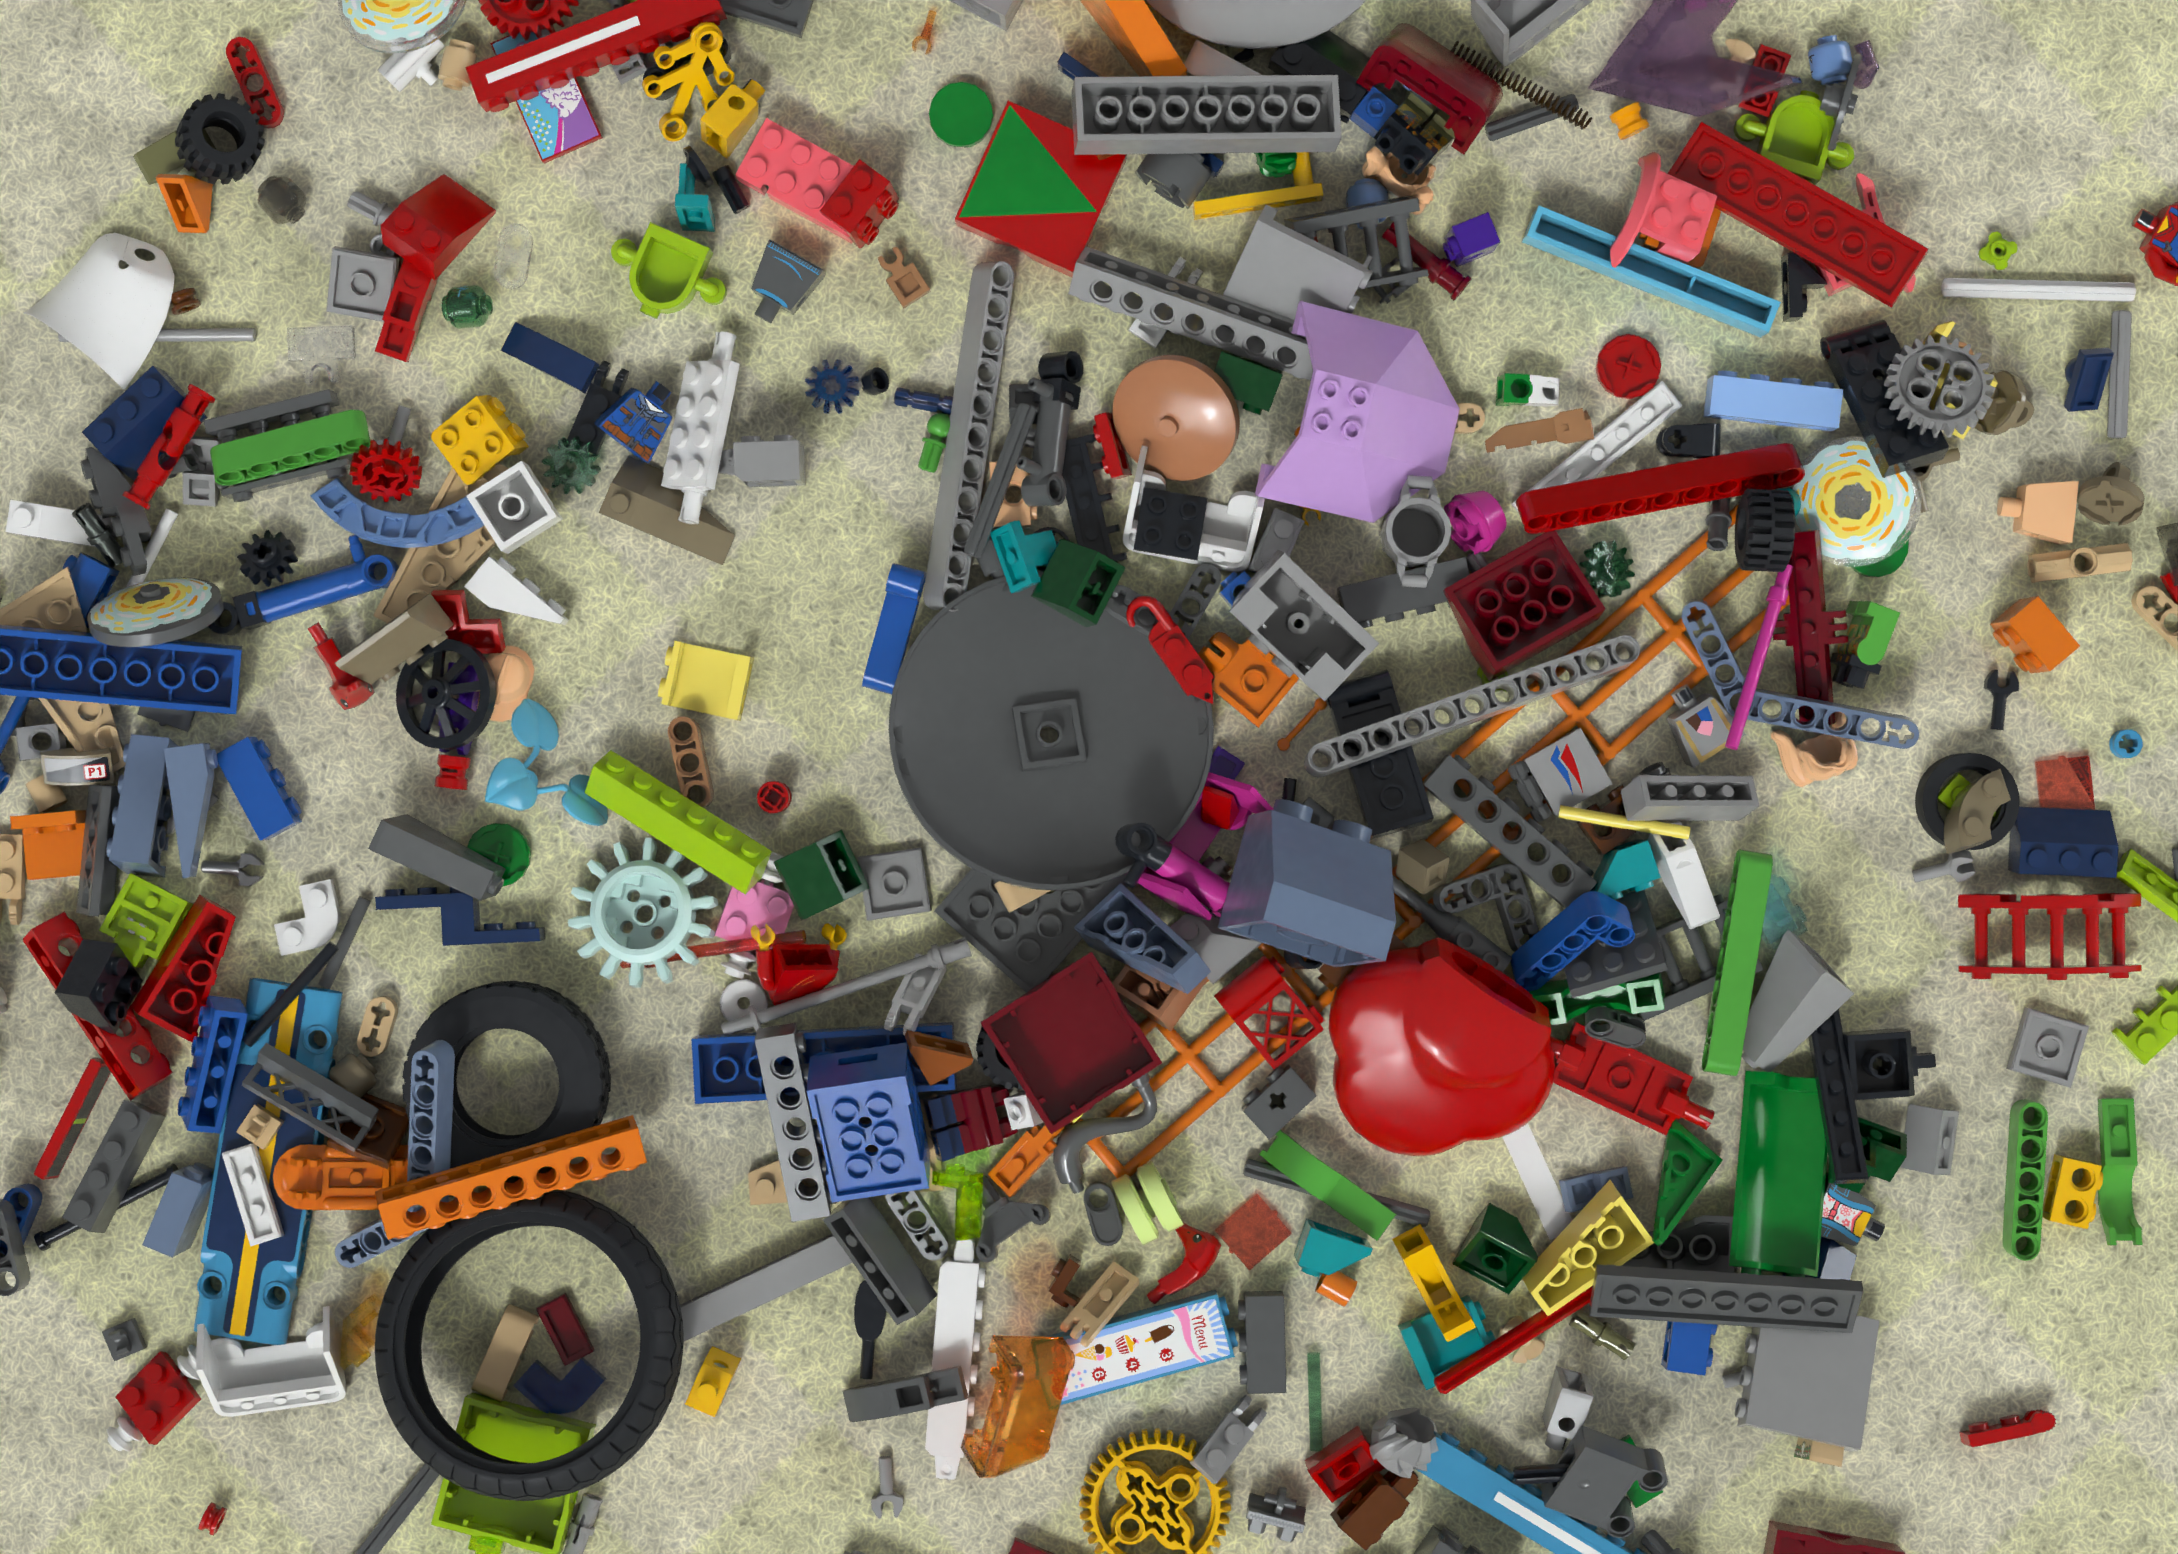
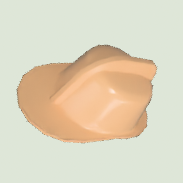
M507 645L503 653H490L486 658L493 671L496 683V700L490 718L491 721L503 722L511 720L514 710L521 704L523 699L527 698L533 681L534 666L532 659L524 650Z

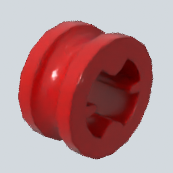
M211 1502L202 1516L198 1529L201 1531L208 1529L210 1531L209 1534L214 1536L224 1520L227 1508L217 1509L216 1504Z

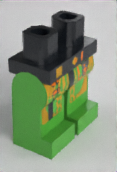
M1849 601L1846 613L1853 616L1847 632L1849 642L1838 644V653L1832 654L1830 662L1837 665L1832 681L1849 688L1864 689L1869 674L1879 675L1882 665L1877 663L1882 660L1900 612L1871 601Z

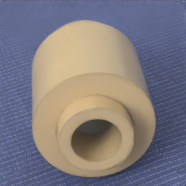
M451 39L449 46H445L438 73V78L443 80V86L461 91L462 87L470 86L471 81L465 67L476 62L477 55L474 53L476 47L473 44Z

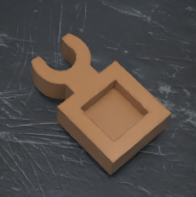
M894 247L892 249L897 256L894 263H886L882 256L878 257V261L885 271L893 274L886 279V282L904 309L931 291L913 262L906 267L903 266V255L897 247Z

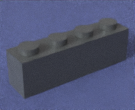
M1466 557L1435 564L1426 588L1402 587L1399 576L1395 573L1338 587L1337 593L1341 607L1363 628L1373 626L1372 620L1385 617V621L1388 623L1404 619L1403 612L1416 610L1417 615L1436 611L1435 605L1448 603L1443 590L1470 574ZM1425 567L1405 571V574L1424 575Z
M124 1100L62 1218L88 1232L105 1233L166 1116L139 1102Z
M869 1197L842 1201L831 1212L830 1216L823 1219L896 1325L917 1316L938 1295Z

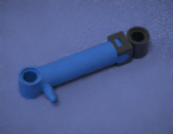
M353 535L348 540L354 563L263 591H252L232 597L234 604L223 602L224 607L222 613L226 610L230 611L232 615L231 623L227 627H223L219 616L208 627L215 633L235 635L242 629L252 630L271 624L272 621L380 588H388L394 580L399 567L392 558L379 554L366 558L359 537ZM384 563L387 567V574L383 579L377 580L374 576V569L378 564Z

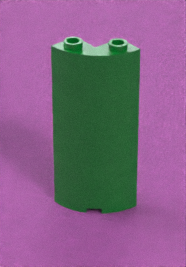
M1745 1071L1729 1266L1741 1268V1273L1761 1275V1271L1783 1273L1788 1277H1818L1828 1151L1815 1078L1789 1077L1776 1072Z

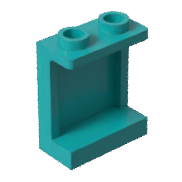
M1469 1295L1460 1298L1476 1328L1449 1342L1444 1338L1430 1311L1398 1325L1426 1390L1435 1387V1377L1496 1339L1492 1330L1486 1332L1481 1321L1486 1319L1479 1300L1473 1302Z

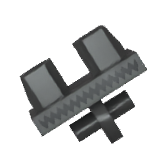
M1280 1486L1277 1495L1265 1492L1264 1496L1250 1493L1246 1519H1248L1247 1530L1261 1534L1264 1533L1267 1524L1277 1526L1276 1536L1280 1540L1293 1542L1298 1532L1303 1533L1306 1507L1296 1505L1297 1500L1286 1498L1287 1488Z

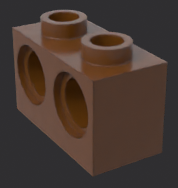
M1623 784L1607 794L1609 800L1604 804L1598 806L1597 803H1594L1586 809L1622 815L1620 805L1623 802L1621 790L1624 788ZM1577 822L1580 829L1600 855H1605L1637 832L1609 826L1605 835L1598 836L1594 831V824Z

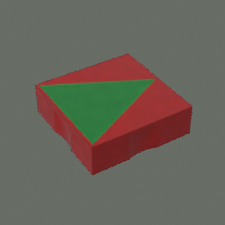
M1008 100L955 217L956 226L996 244L1015 248L1032 260L1072 277L1076 261L1084 248L1088 247L1094 226L1103 207L1108 203L1126 163L1127 154H1114L1103 160H1099L1096 155H1074L1073 129Z

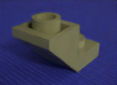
M205 128L202 129L206 142L216 149ZM176 131L142 149L133 156L149 185L157 183L156 176L158 174H178L184 168L186 160H179L177 152L180 147L175 146Z

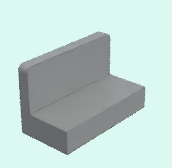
M1910 1104L1908 1106L1904 1134H1907V1157L1900 1167L1933 1175H1950L1959 1111Z

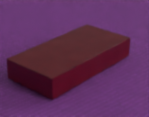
M567 1293L536 1308L564 1366L595 1351Z

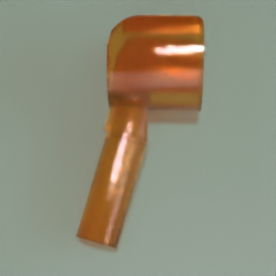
M929 10L921 36H917L913 40L912 48L914 52H916L918 42L925 40L928 43L925 55L931 53L933 45L930 41V36L936 17L935 11Z

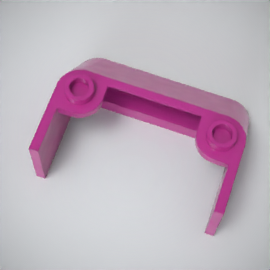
M1208 772L1205 786L1233 794L1239 808V813L1229 830H1236L1244 826L1248 816L1252 813L1256 814L1273 810L1252 785ZM1202 793L1185 824L1169 842L1198 862L1221 829L1202 821ZM1148 867L1145 868L1137 882L1175 909L1208 921L1213 916L1186 887L1166 880Z

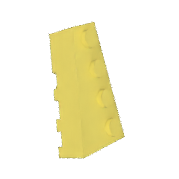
M1609 1180L1544 1250L1534 1266L1522 1279L1531 1295L1546 1315L1549 1316L1593 1286L1597 1264L1622 1266L1654 1242L1612 1181Z

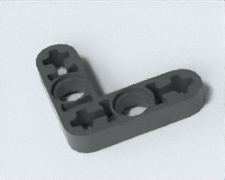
M1202 564L1198 566L1171 612L1167 610L1176 624L1179 619L1185 621L1181 631L1187 639L1191 636L1220 586L1222 580L1221 573L1214 565ZM1206 573L1212 575L1211 582L1214 585L1208 583L1202 594L1196 592L1202 581L1198 575L1204 576ZM1117 585L1111 595L1118 597L1119 594L1125 596L1123 602L1127 605L1133 599L1142 596L1123 585ZM1110 597L1105 607L1106 611L1129 625L1126 619L1128 607L1122 604L1119 608L1114 607V599ZM1189 598L1196 600L1199 604L1198 613L1190 615L1184 612L1182 602ZM1142 606L1136 609L1134 613L1136 625L1132 628L1148 636L1154 624L1144 625L1139 621L1138 613L1143 609H1149Z
M1495 865L1443 884L1434 892L1433 904L1442 913H1458L1495 899L1508 944L1514 952L1522 946L1519 939L1523 938V934H1528L1529 938H1532L1539 932L1522 874L1515 865ZM1504 873H1509L1511 879L1507 880V883H1501L1500 880ZM1476 879L1480 880L1484 885V893L1479 898L1475 897L1471 892V885ZM1516 890V894L1504 896V893ZM1462 893L1463 897L1452 900L1451 904H1445L1444 898H1447L1448 894ZM1513 900H1517L1522 908L1521 914L1517 918H1513L1508 910L1509 904ZM1526 922V925L1514 927V923Z

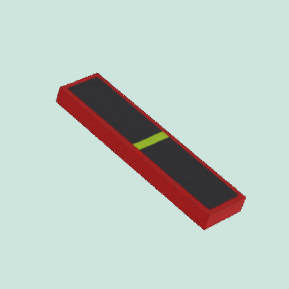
M102 1058L90 1059L34 1171V1175L42 1180L59 1177L111 1073Z

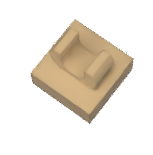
M257 1103L252 1107L236 1132L264 1150L268 1147L284 1121Z

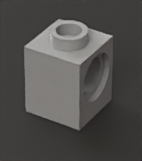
M56 723L15 729L19 761L41 759L40 752L44 751L36 750L32 745V737L37 733H45L51 739V746L45 751L66 749L65 735L61 730H58Z

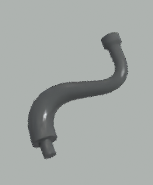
M1148 1073L1131 1083L1133 1087L1138 1089L1143 1099L1144 1109L1141 1113L1128 1117L1091 1118L1079 1121L1066 1128L1058 1137L1056 1142L1058 1146L1053 1150V1164L1060 1183L1069 1184L1074 1194L1084 1190V1185L1080 1179L1084 1174V1170L1080 1162L1079 1153L1088 1141L1101 1136L1141 1129L1155 1118L1157 1100L1149 1084L1150 1076Z

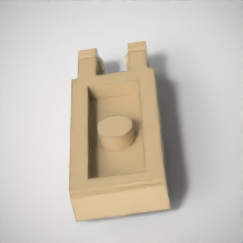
M0 834V921L2 919V899H11L9 904V920L12 925L20 924L22 919V900L25 899L26 864L23 834Z

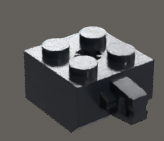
M1893 1028L1843 1032L1855 1100L1914 1096V1076H1918V1069L1936 1067L1935 1054L1917 1053V1047L1911 1045V1031L1908 1029ZM1876 1058L1882 1060V1066H1877L1879 1070L1873 1068V1062L1877 1061Z

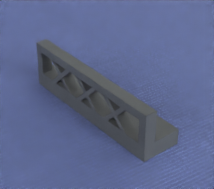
M89 785L76 909L77 913L87 916L99 917V915H107L114 904L117 866L109 861L107 843L109 838H113L115 825L112 823V814L114 807L119 805L120 794L118 793V786Z
M265 1043L259 1051L257 1063L242 1081L244 1088L355 1152L375 1124L379 1111L378 1108L268 1043ZM263 1069L274 1076L276 1085L262 1087L255 1083L254 1079ZM290 1089L300 1091L304 1102L289 1103L284 1099L283 1091ZM323 1105L329 1108L332 1118L321 1121L316 1119L312 1115L311 1107ZM352 1122L361 1127V1130L352 1140L341 1133L339 1124Z

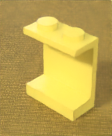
M674 641V646L668 647L665 656V665L669 666L667 679L662 678L659 685L658 697H662L661 704L741 721L754 658Z

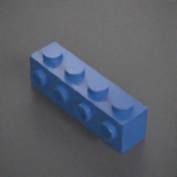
M208 996L206 1006H201L198 1016V1024L201 1026L199 1037L195 1036L193 1038L191 1053L194 1056L192 1067L188 1066L185 1072L186 1094L185 1097H180L178 1103V1115L182 1117L187 1131L219 1134L221 1132L248 1015L241 999Z

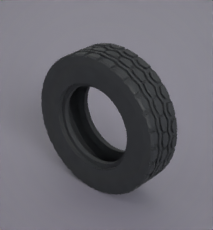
M525 981L493 982L471 988L449 999L430 1014L428 1020H425L419 1028L416 1038L412 1040L407 1052V1061L404 1063L402 1076L405 1083L402 1085L403 1102H406L407 1107L405 1110L408 1119H410L411 1066L414 1054L436 1040L448 1042L455 1054L450 1169L601 1124L608 1106L609 1092L611 1091V1074L609 1072L611 1067L608 1053L605 1052L603 1047L605 1044L599 1031H596L593 1027L594 1023L568 997L565 998L561 993L548 987L540 986V984ZM513 1029L524 1032L538 1040L552 1056L559 1076L558 1098L550 1116L536 1130L518 1135L492 1132L474 1121L462 1105L457 1090L459 1062L470 1043L486 1031ZM542 1167L538 1170V1173H547L552 1167ZM511 1176L505 1182L514 1183L520 1177Z

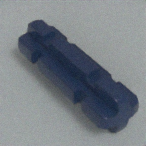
M900 387L895 391L894 403L897 406L907 407L912 405L911 407L914 409L938 412L940 410L943 414H951L953 401L951 396H944L942 398L940 394L914 390L913 393L910 392V389Z

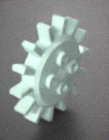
M645 838L642 860L631 861L629 850L621 842L613 844L614 854L619 862L618 867L608 872L599 862L591 859L587 863L591 873L598 876L601 880L595 892L583 887L572 888V895L581 901L591 902L590 915L576 916L568 919V926L577 930L592 927L595 935L591 941L583 944L577 952L585 959L594 956L602 948L609 952V957L602 965L599 973L609 980L616 973L620 963L624 961L631 964L629 973L630 986L641 988L644 979V966L653 964L656 966L659 978L668 984L673 982L667 959L678 953L683 961L693 966L700 962L696 954L685 945L691 934L699 935L702 938H714V930L705 924L695 923L697 910L711 909L718 906V899L708 895L694 898L691 891L693 886L702 882L709 874L700 866L693 869L686 876L681 877L676 871L685 856L674 849L664 864L656 862L658 848L657 841L653 838ZM638 891L640 893L639 899L636 902H631V893ZM664 897H670V905L663 908L661 900ZM645 905L651 906L653 909L652 919L646 923H641L637 918L638 910ZM631 922L633 925L632 931L624 933V925ZM662 928L664 931L663 936L660 939H655V930Z

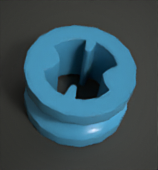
M2133 730L2116 731L2109 740L2111 752L2119 758H2133L2141 752L2143 747L2141 736ZM2124 735L2126 739H2132L2133 747H2128L2130 749L2128 753L2126 749L2119 747V741H2124L2121 738Z

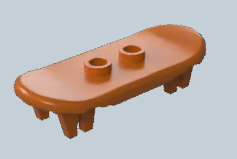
M298 1145L287 1150L278 1159L273 1172L274 1188L278 1196L287 1205L295 1209L379 1210L375 1191L407 1182L408 1145H400L388 1169L335 1150L327 1145Z

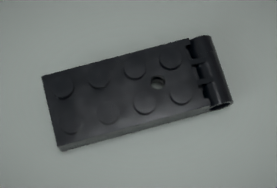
M1879 320L1822 337L1820 340L1822 355L1828 362L1839 388L1843 389V396L1882 478L1943 460L1950 447L1941 430L1937 438L1933 437L1932 429L1928 428L1923 435H1920L1919 425L1916 424L1911 429L1907 428L1910 419L1897 420L1900 409H1889L1894 399L1885 398L1889 388L1884 386L1886 377L1889 376L1886 372L1889 365L1893 364L1892 360L1895 354H1901L1902 349L1894 333H1891L1887 322ZM1912 392L1915 396L1924 398L1921 393Z
M1387 669L1344 681L1327 698L1338 736L1402 714ZM1380 731L1375 732L1379 737V740L1376 742L1378 745L1386 746L1389 744L1387 734ZM1347 742L1343 744V751L1346 755L1351 757L1358 756L1359 750L1354 743ZM1412 745L1348 768L1365 826L1372 829L1370 840L1433 821L1434 816Z

